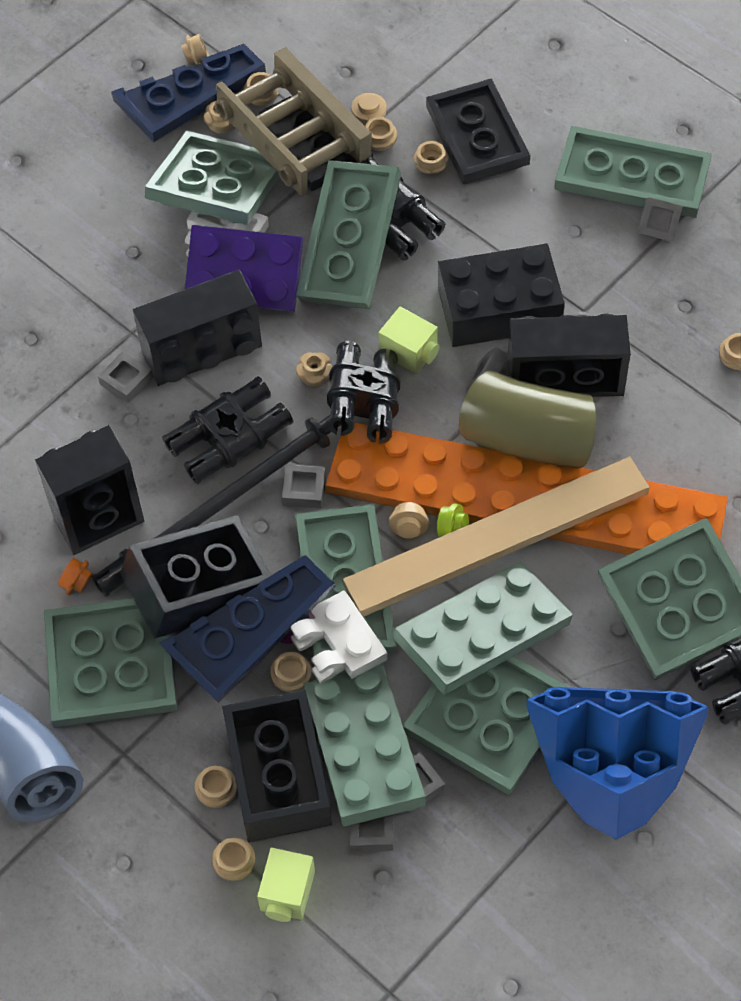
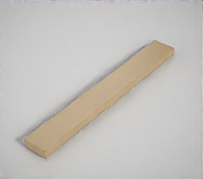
M631 456L343 578V586L352 602L364 617L649 493V485Z

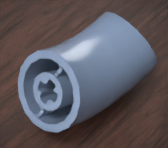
M0 693V800L10 816L20 822H38L49 819L63 812L76 801L83 789L84 779L70 754L52 732L25 708Z

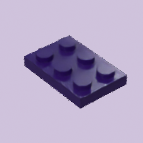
M191 225L185 289L240 269L257 302L258 308L295 312L303 237Z

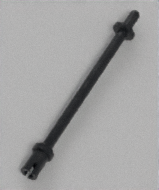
M330 415L320 422L313 417L305 420L306 432L155 538L201 525L314 444L322 448L329 446L328 434L331 431L328 424ZM126 548L119 553L117 560L91 576L94 584L105 597L125 583L120 571L128 551Z

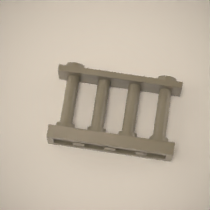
M286 47L274 53V70L271 76L236 95L222 81L216 84L217 101L215 102V107L223 120H229L277 170L284 184L288 187L292 186L301 197L308 194L307 173L343 152L350 154L358 163H361L363 160L365 161L367 157H371L372 133ZM279 87L285 88L292 95L289 99L258 116H255L246 106ZM299 109L307 110L314 117L279 138H276L267 128ZM321 130L324 132L328 131L335 138V141L301 160H298L288 150Z

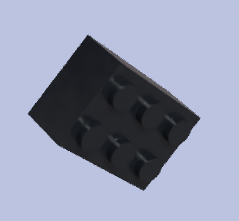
M548 243L438 261V291L452 347L509 338L510 319L525 316L543 318L564 315L565 302Z
M240 269L133 309L141 351L149 369L152 371L157 386L179 381L186 375L202 369L213 368L220 362L236 356L248 355L255 349L262 347L257 302Z
M605 313L598 316L562 315L560 317L543 318L525 316L510 319L509 355L507 357L508 377L552 389L589 394L591 397L624 396L631 356L627 315Z
M109 425L99 430L89 431L80 439L63 447L52 448L43 456L35 459L54 521L73 555L145 522L130 460Z
M238 515L130 545L120 571L154 639L189 628L191 623L203 616L207 617L227 605L226 602L239 594L242 596L260 585L261 581L271 576Z
M306 690L222 706L248 843L332 826L330 804Z

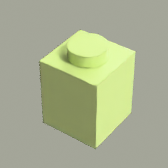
M401 306L378 332L379 350L386 349V358L389 359V352L393 350L398 356L397 364L415 374L420 371L425 363L430 364L433 362L440 348V345L437 343L438 327Z
M270 848L257 896L260 911L265 912L267 917L281 922H289L291 918L303 920L315 874L313 856Z

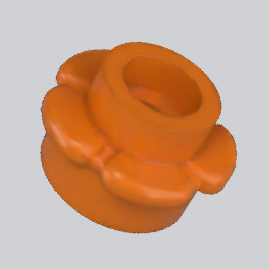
M72 558L57 584L67 590L66 595H71L74 590L80 594L84 591L93 575L92 572L87 570L89 561L81 562L76 558Z

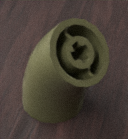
M487 371L479 376L470 386L463 400L459 414V429L461 436L466 440L501 453L541 463L582 468L587 464L594 445L596 432L595 404L589 394L543 387L514 379L495 371Z

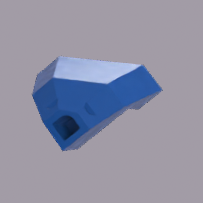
M553 687L527 699V710L552 782L586 824L616 840L646 825L676 789L708 716L709 709L708 706L693 700L690 695L676 691Z

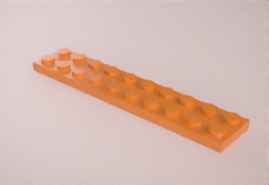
M354 422V429L351 433L344 436L340 435L326 482V493L392 507L412 502L420 505L426 514L436 516L439 515L443 506L450 507L453 503L461 504L463 512L468 513L469 522L475 523L596 470L541 463L492 449L392 430L391 439L382 444L379 443L380 432L376 431L374 443L367 437L368 425ZM646 480L649 485V493L547 538L630 555L707 518L720 540L728 497Z

